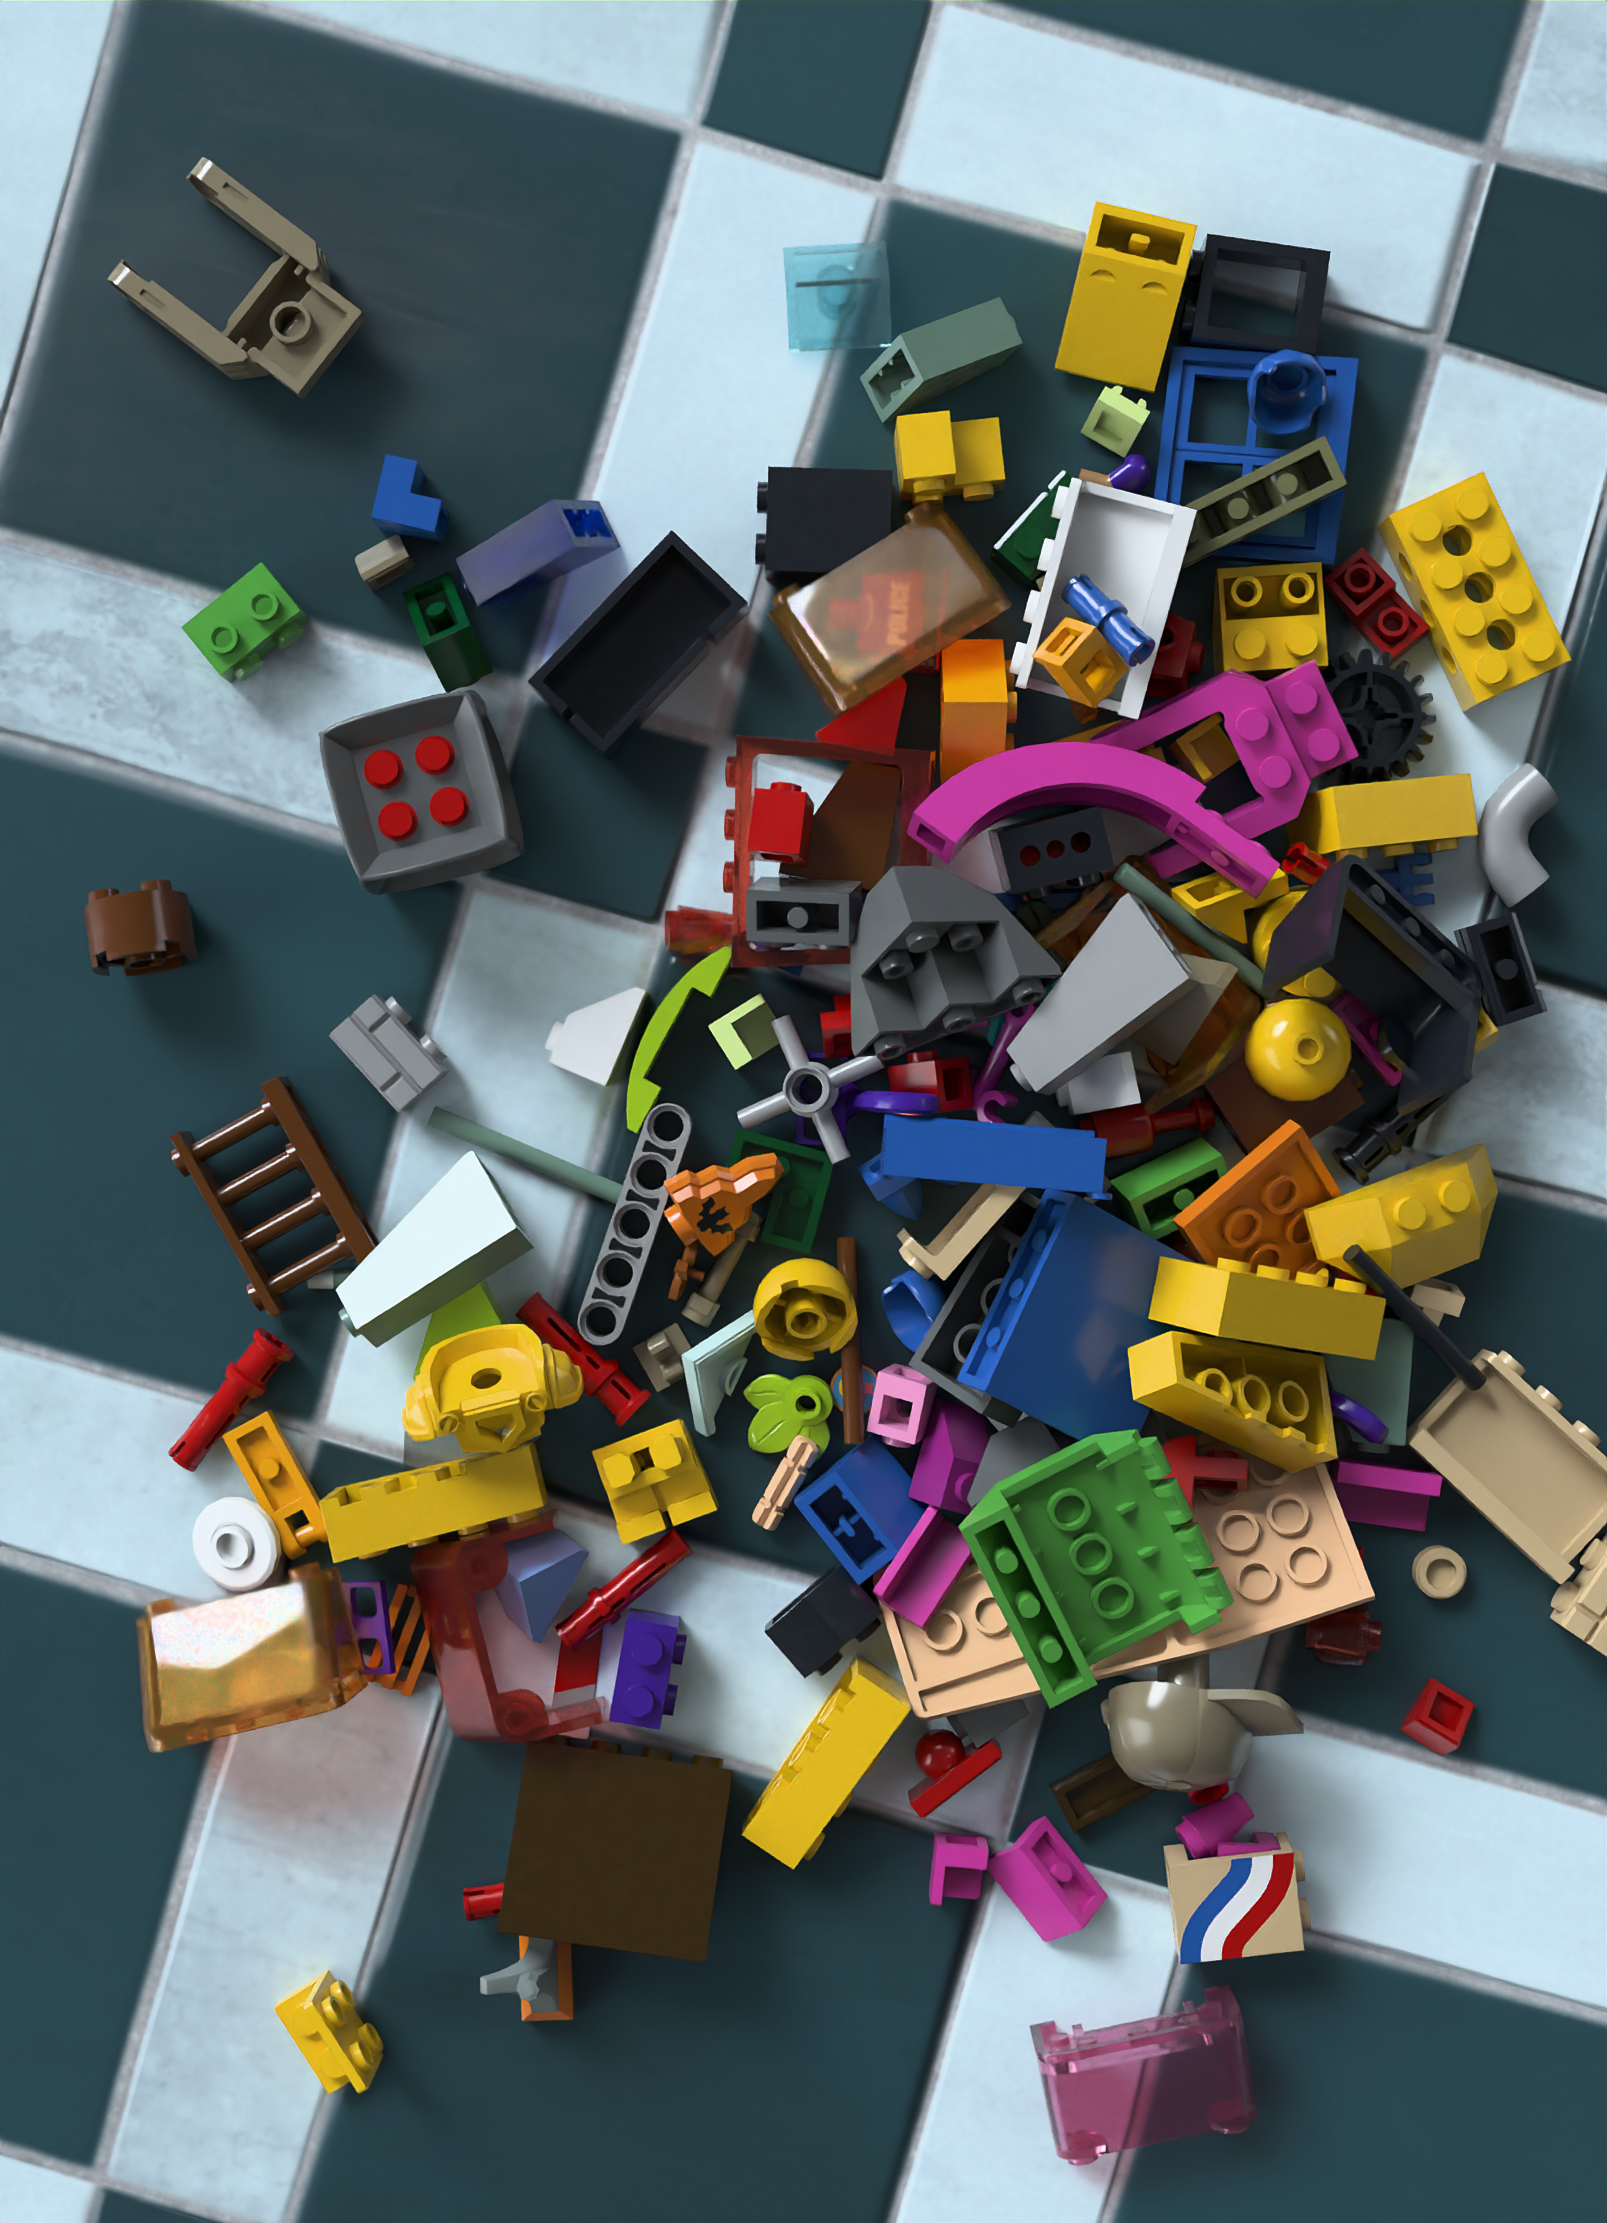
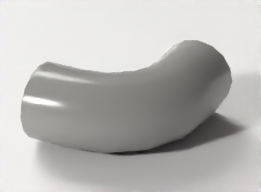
M1525 763L1506 778L1487 800L1477 827L1479 863L1492 888L1508 908L1528 896L1550 877L1533 856L1529 848L1528 835L1533 824L1557 805L1559 800L1548 781L1528 763Z

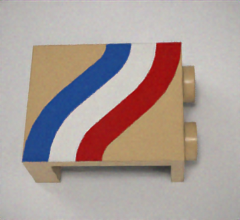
M1286 1832L1275 1833L1281 1847L1280 1850L1188 1860L1184 1844L1163 1846L1174 1942L1180 1965L1304 1950L1302 1930H1310L1311 1921L1306 1898L1298 1897L1297 1882L1305 1881V1867L1301 1849L1292 1850Z

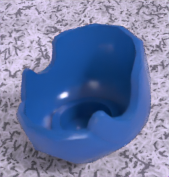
M1283 349L1263 358L1255 366L1247 382L1251 420L1264 433L1280 437L1307 430L1310 427L1311 419L1316 409L1320 405H1325L1326 376L1322 365L1310 354L1290 349Z
M909 1270L891 1280L892 1285L882 1292L881 1299L893 1332L905 1347L916 1353L950 1295L946 1287L934 1276L926 1280L917 1271Z

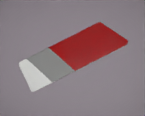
M604 1627L579 1647L580 1649L576 1652L572 1651L561 1639L549 1733L581 1739L589 1737Z

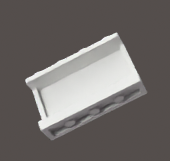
M1073 477L1069 488L1059 486L1051 517L1060 519L1055 540L1045 538L1037 566L1038 570L1046 571L1041 592L1031 590L1023 621L1032 623L1027 644L1017 642L1009 670L1010 673L1018 675L1015 687L1030 688L1070 699L1044 665L1037 663L1032 655L1065 617L1088 624L1061 598L1064 587L1073 577L1077 576L1079 578L1080 574H1086L1091 582L1111 601H1120L1128 610L1127 616L1147 636L1154 639L1156 643L1149 658L1142 664L1137 662L1136 667L1129 666L1125 659L1115 650L1129 670L1117 682L1114 691L1098 704V707L1118 712L1119 715L1138 720L1197 510Z

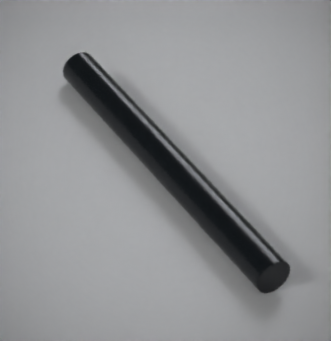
M1358 1244L1352 1245L1345 1251L1343 1260L1379 1297L1386 1298V1304L1471 1391H1476L1485 1384L1486 1376Z

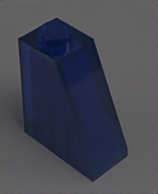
M552 499L455 560L462 573V586L466 593L475 600L477 606L502 605L621 546L599 500Z

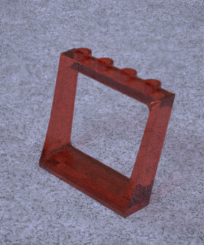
M737 735L736 756L727 757L725 768L727 788H735V809H726L724 818L725 840L734 841V862L726 861L723 869L724 893H733L732 914H724L722 920L723 945H732L731 968L851 964L850 949L852 945L841 950H821L816 948V946L760 948L754 941H747L746 889L754 883L755 859L747 848L754 791L757 788L758 759L763 754L885 763L899 766L903 774L900 866H932V852L909 836L907 830L913 812L934 792L936 750Z

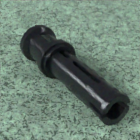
M1461 1087L1404 1116L1397 1110L1396 1104L1381 1118L1378 1116L1370 1117L1364 1122L1365 1129L1344 1148L1337 1147L1332 1151L1333 1157L1352 1179L1364 1186L1369 1181L1368 1174L1389 1155L1396 1157L1404 1146L1402 1141Z

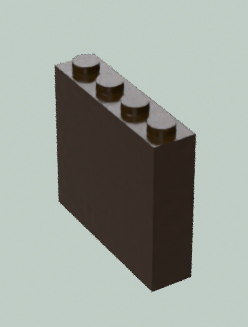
M541 1732L540 1742L528 1740L497 1932L705 1963L733 1770L722 1769L724 1759L703 1755H693L692 1764L672 1761L673 1751L643 1747L641 1757L621 1754L622 1744L608 1741L592 1740L591 1748L585 1749L570 1746L571 1736Z

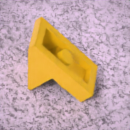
M1279 868L1257 899L1250 896L1218 871L1171 889L1172 899L1196 919L1242 944H1247L1244 910L1264 906L1271 899L1289 893L1288 875Z

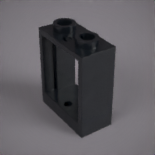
M1207 233L1201 249H1192L1188 266L1187 281L1196 283L1193 301L1185 300L1180 321V332L1188 333L1186 347L1271 353L1290 349L1315 356L1331 251ZM1217 259L1300 271L1291 337L1207 325Z

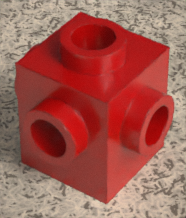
M1174 614L1167 615L1145 693L1146 696L1168 699L1189 689L1192 674L1201 673L1205 658V643L1198 642L1196 622L1187 621L1185 618Z

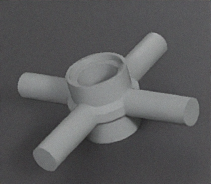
M790 1015L771 1022V1025L791 1070L784 1080L782 1092L737 1111L744 1130L750 1129L792 1110L800 1116L812 1117L832 1165L851 1157L831 1109L837 1101L839 1088L885 1068L884 1061L877 1059V1056L857 1057L832 1069L821 1063L810 1062ZM809 1075L816 1076L822 1084L821 1097L813 1104L806 1103L801 1098L799 1091L801 1082Z

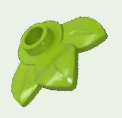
M767 1374L758 1377L743 1391L744 1396L759 1410L748 1430V1443L751 1449L762 1453L781 1452L790 1447L796 1436L803 1435L820 1446L814 1463L822 1456L831 1438L826 1419L834 1405L832 1390L825 1381L812 1375H802L789 1380L776 1374ZM810 1396L814 1399L816 1407L812 1409L802 1407L799 1403V1397Z

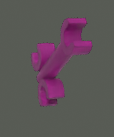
M1029 1004L1025 1014L1022 1011V1006L1003 1013L1007 1021L982 1071L976 1065L969 1064L974 1108L971 1109L977 1112L979 1121L1005 1123L997 1116V1104L1003 1107H1016L1018 1100L1013 1093L995 1089L1011 1059L1006 1049L1040 1004Z

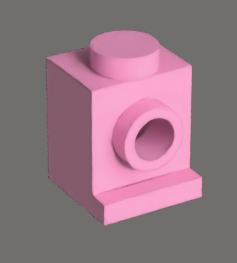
M896 1363L879 1371L866 1431L882 1435V1442L891 1446L909 1448L912 1444H917L924 1439L936 1391L940 1386L914 1368ZM902 1400L913 1402L911 1414L903 1410Z

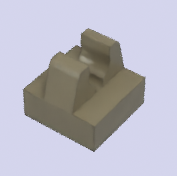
M677 1321L632 1348L656 1391L659 1392L685 1377L681 1355L693 1347Z

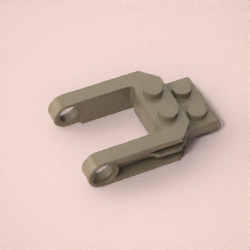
M202 157L186 177L188 182L211 203L282 257L278 261L273 262L230 316L227 327L223 332H219L153 280L150 282L146 281L123 259L107 280L127 299L232 380L268 376L270 374L300 398L304 399L367 318L360 309L331 288L328 259L323 255L315 240L214 163Z

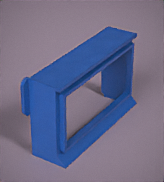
M885 1113L880 1172H869L870 1178L891 1180V1176L1065 1190L1086 1192V1197L1112 1200V1194L1102 1193L1107 1139L1095 1138L1094 1131Z

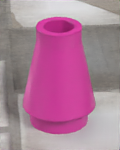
M1236 1791L1227 1798L1182 1816L1183 1822L1175 1827V1831L1194 1860L1207 1857L1212 1858L1217 1856L1218 1844L1220 1842H1229L1248 1821L1254 1818V1814L1243 1797Z

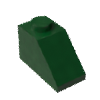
M449 571L402 592L422 647L446 693L460 687L471 686L479 681L480 678L493 673L481 640Z

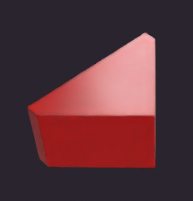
M899 677L815 732V741L819 747L862 757L865 754L892 759L907 689V683L903 677Z

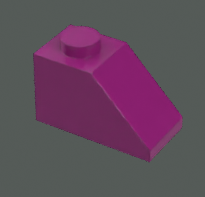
M935 1397L908 1497L942 1509L965 1515L970 1514L972 1510L967 1497L989 1442L982 1414L972 1407Z

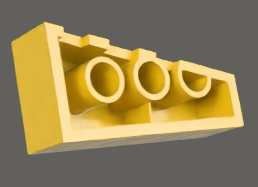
M1177 1331L1166 1332L1127 1348L1134 1401L1291 1473L1338 1458L1323 1356Z
M856 1654L743 1821L742 1836L793 1870L802 1857L809 1861L825 1837V1834L821 1831L832 1816L838 1818L843 1813L854 1792L852 1789L863 1774L866 1776L872 1770L882 1753V1748L892 1734L901 1727L908 1716L911 1706L905 1685Z

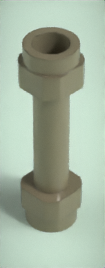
M751 1211L750 1220L735 1231V1242L718 1254L699 1292L693 1290L681 1313L682 1315L709 1328L721 1305L717 1300L748 1241H755L766 1220L764 1217Z

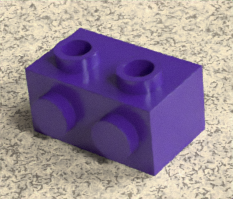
M630 1608L625 1624L609 1721L660 1730L663 1715L673 1716L678 1685L669 1684L672 1664L682 1665L687 1634L678 1633L680 1616Z

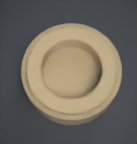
M1433 1545L1423 1549L1415 1557L1412 1565V1577L1417 1587L1428 1596L1436 1599H1447L1456 1595L1463 1588L1467 1577V1570L1463 1559L1456 1552L1445 1546Z

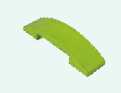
M725 946L694 966L672 988L650 1020L637 1049L629 1078L626 1107L627 1128L635 1133L641 1132L646 1117L654 1108L664 1089L646 1078L693 990L696 989L713 998L736 955L733 949Z

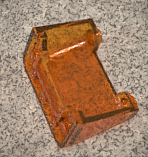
M925 501L902 516L906 524L902 528L801 590L798 584L794 583L770 599L775 607L767 613L766 617L830 721L853 708L854 705L864 700L865 697L868 698L940 651L969 635L977 627L984 626L1002 615L1013 606L1000 584L942 504L932 508L929 501Z
M318 1562L304 1564L288 1570L290 1579L281 1582L277 1586L187 1607V1604L176 1605L174 1597L164 1598L144 1605L145 1613L136 1618L143 1732L148 1751L150 1753L167 1751L322 1714L345 1705L366 1688L368 1681L338 1566L320 1570Z

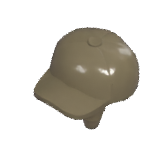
M1210 1653L1158 1665L1157 1681L1131 1682L1116 1686L1109 1690L1108 1699L1101 1703L1103 1721L1108 1725L1113 1755L1130 1779L1146 1786L1174 1792L1198 1791L1235 1780L1247 1762L1252 1737L1304 1734V1723L1298 1719L1291 1706L1278 1695L1264 1690L1210 1689Z

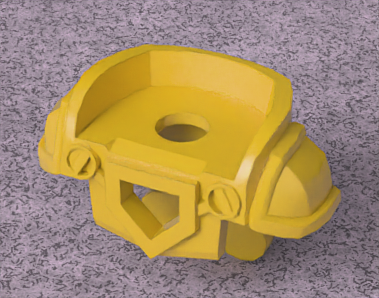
M503 1324L479 1328L450 1337L431 1347L420 1367V1375L416 1376L415 1383L406 1391L405 1408L402 1409V1423L408 1436L415 1441L433 1440L436 1437L455 1433L463 1453L498 1451L505 1454L510 1448L541 1435L540 1428L545 1423V1410L553 1409V1407L558 1409L577 1402L583 1393L584 1380L580 1367L574 1365L564 1351L552 1349L549 1344L542 1345L540 1338L524 1324ZM505 1428L501 1434L495 1432V1430Z

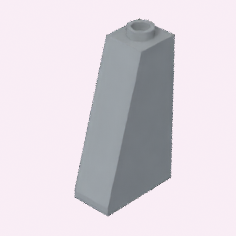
M1127 893L1119 899L1006 1049L1015 1062L1010 1066L1011 1072L1026 1091L1030 1092L1034 1089L1036 1093L1050 1096L1201 983L1140 898Z

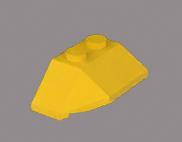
M1478 1143L1303 1210L1318 1260L1365 1282L1343 1260L1345 1251L1352 1245L1358 1244L1403 1289L1479 1259L1498 1189L1485 1144Z

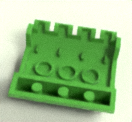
M1137 1429L1090 1435L1005 1478L991 1488L958 1526L1050 1709L1098 1685L1090 1666L1181 1619L1191 1633L1195 1635L1222 1621L1219 1612L1223 1608L1230 1606L1234 1601L1220 1568H1207L1214 1563L1215 1558L1198 1522L1186 1523L1192 1519L1194 1514L1177 1478L1161 1479L1170 1474L1172 1468L1157 1437L1141 1438Z

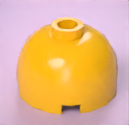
M1307 998L1286 999L1265 1008L1252 1024L1251 1030L1248 1032L1244 1042L1245 1064L1254 1082L1262 1089H1265L1270 1095L1287 1102L1312 1101L1331 1092L1345 1076L1351 1060V1038L1342 1019L1326 1005Z
M800 1258L786 1261L774 1267L759 1284L754 1298L753 1315L756 1333L761 1336L762 1345L767 1351L783 1359L797 1361L815 1359L814 1352L822 1351L829 1347L832 1354L840 1350L853 1337L858 1324L854 1294L850 1284L836 1268L821 1260Z

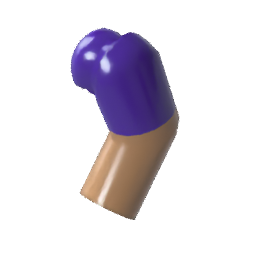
M1131 454L1124 459V464L1108 475L1081 468L1078 479L1137 494L1145 488L1150 480V464L1144 456Z

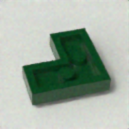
M737 1128L727 1168L732 1167L747 1157L774 1153L785 1169L771 1190L773 1195L760 1241L810 1254L834 1164L832 1165L825 1151Z

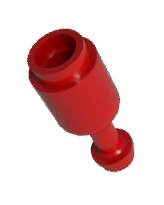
M1194 1097L1191 1098V1106L1156 1114L1150 1113L1146 1105L1141 1102L1087 1113V1118L1076 1120V1130L1094 1131L1095 1138L1107 1139L1105 1161L1150 1151L1154 1147V1137L1160 1133L1193 1126L1196 1127L1198 1133H1202L1206 1129L1215 1127L1214 1111L1208 1097L1202 1099Z

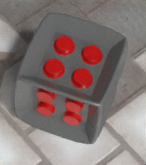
M476 691L448 692L410 700L346 719L319 732L322 765L346 852L359 878V884L364 891L379 896L386 892L418 889L494 868L526 854L521 820L505 760L494 728L487 716L486 704Z

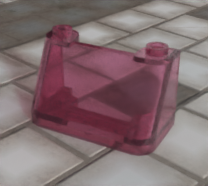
M1229 1984L1204 1989L1205 2003L1196 2009L1191 2000L1182 2002L1184 2011L1089 2031H1083L1082 2024L1071 2025L1073 2035L1058 2033L1054 2020L1029 2025L1056 2155L1059 2158L1068 2160V2163L1071 2165L1081 2166L1096 2161L1099 2157L1098 2155L1214 2131H1220L1223 2134H1236L1249 2128V2122L1257 2117V2107L1241 2011Z

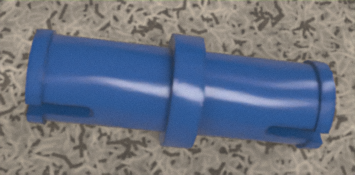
M1080 574L1079 578L1075 576L1066 584L1061 593L1062 600L1069 604L1089 625L1096 626L1107 642L1125 659L1129 666L1136 667L1137 662L1142 664L1149 658L1155 648L1156 643L1154 639L1147 636L1127 616L1128 610L1120 601H1111L1091 582L1086 574Z

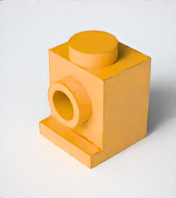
M1065 617L1032 655L1037 663L1044 665L1071 700L1096 708L1102 700L1106 699L1114 691L1117 682L1129 670L1096 626Z

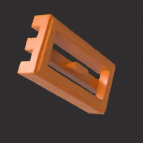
M400 1581L389 1608L392 1633L406 1595L415 1598L394 1653L396 1673L364 1674L363 1680L371 1683L373 1681L380 1683L384 1688L389 1690L396 1689L401 1691V1694L411 1697L448 1599ZM426 1602L434 1605L405 1681L397 1678ZM377 1640L367 1666L370 1668H379L383 1659L379 1640Z

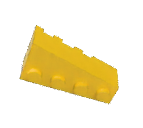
M1160 1256L1148 1319L1219 1337L1375 1361L1386 1298L1365 1294L1367 1287L1365 1283L1335 1278L1333 1288L1327 1287L1329 1277L1297 1271L1296 1280L1294 1281L1289 1280L1290 1270L1258 1264L1257 1273L1249 1272L1250 1263L1218 1257L1217 1266Z
M533 1440L512 1447L505 1454L498 1451L483 1452L337 1487L320 1500L319 1505L333 1563L356 1557L358 1559H367L389 1552V1548L407 1543L408 1547L429 1544L439 1540L438 1535L456 1530L458 1535L479 1532L489 1528V1521L507 1517L508 1523L529 1520L539 1516L537 1508L545 1506L548 1496Z

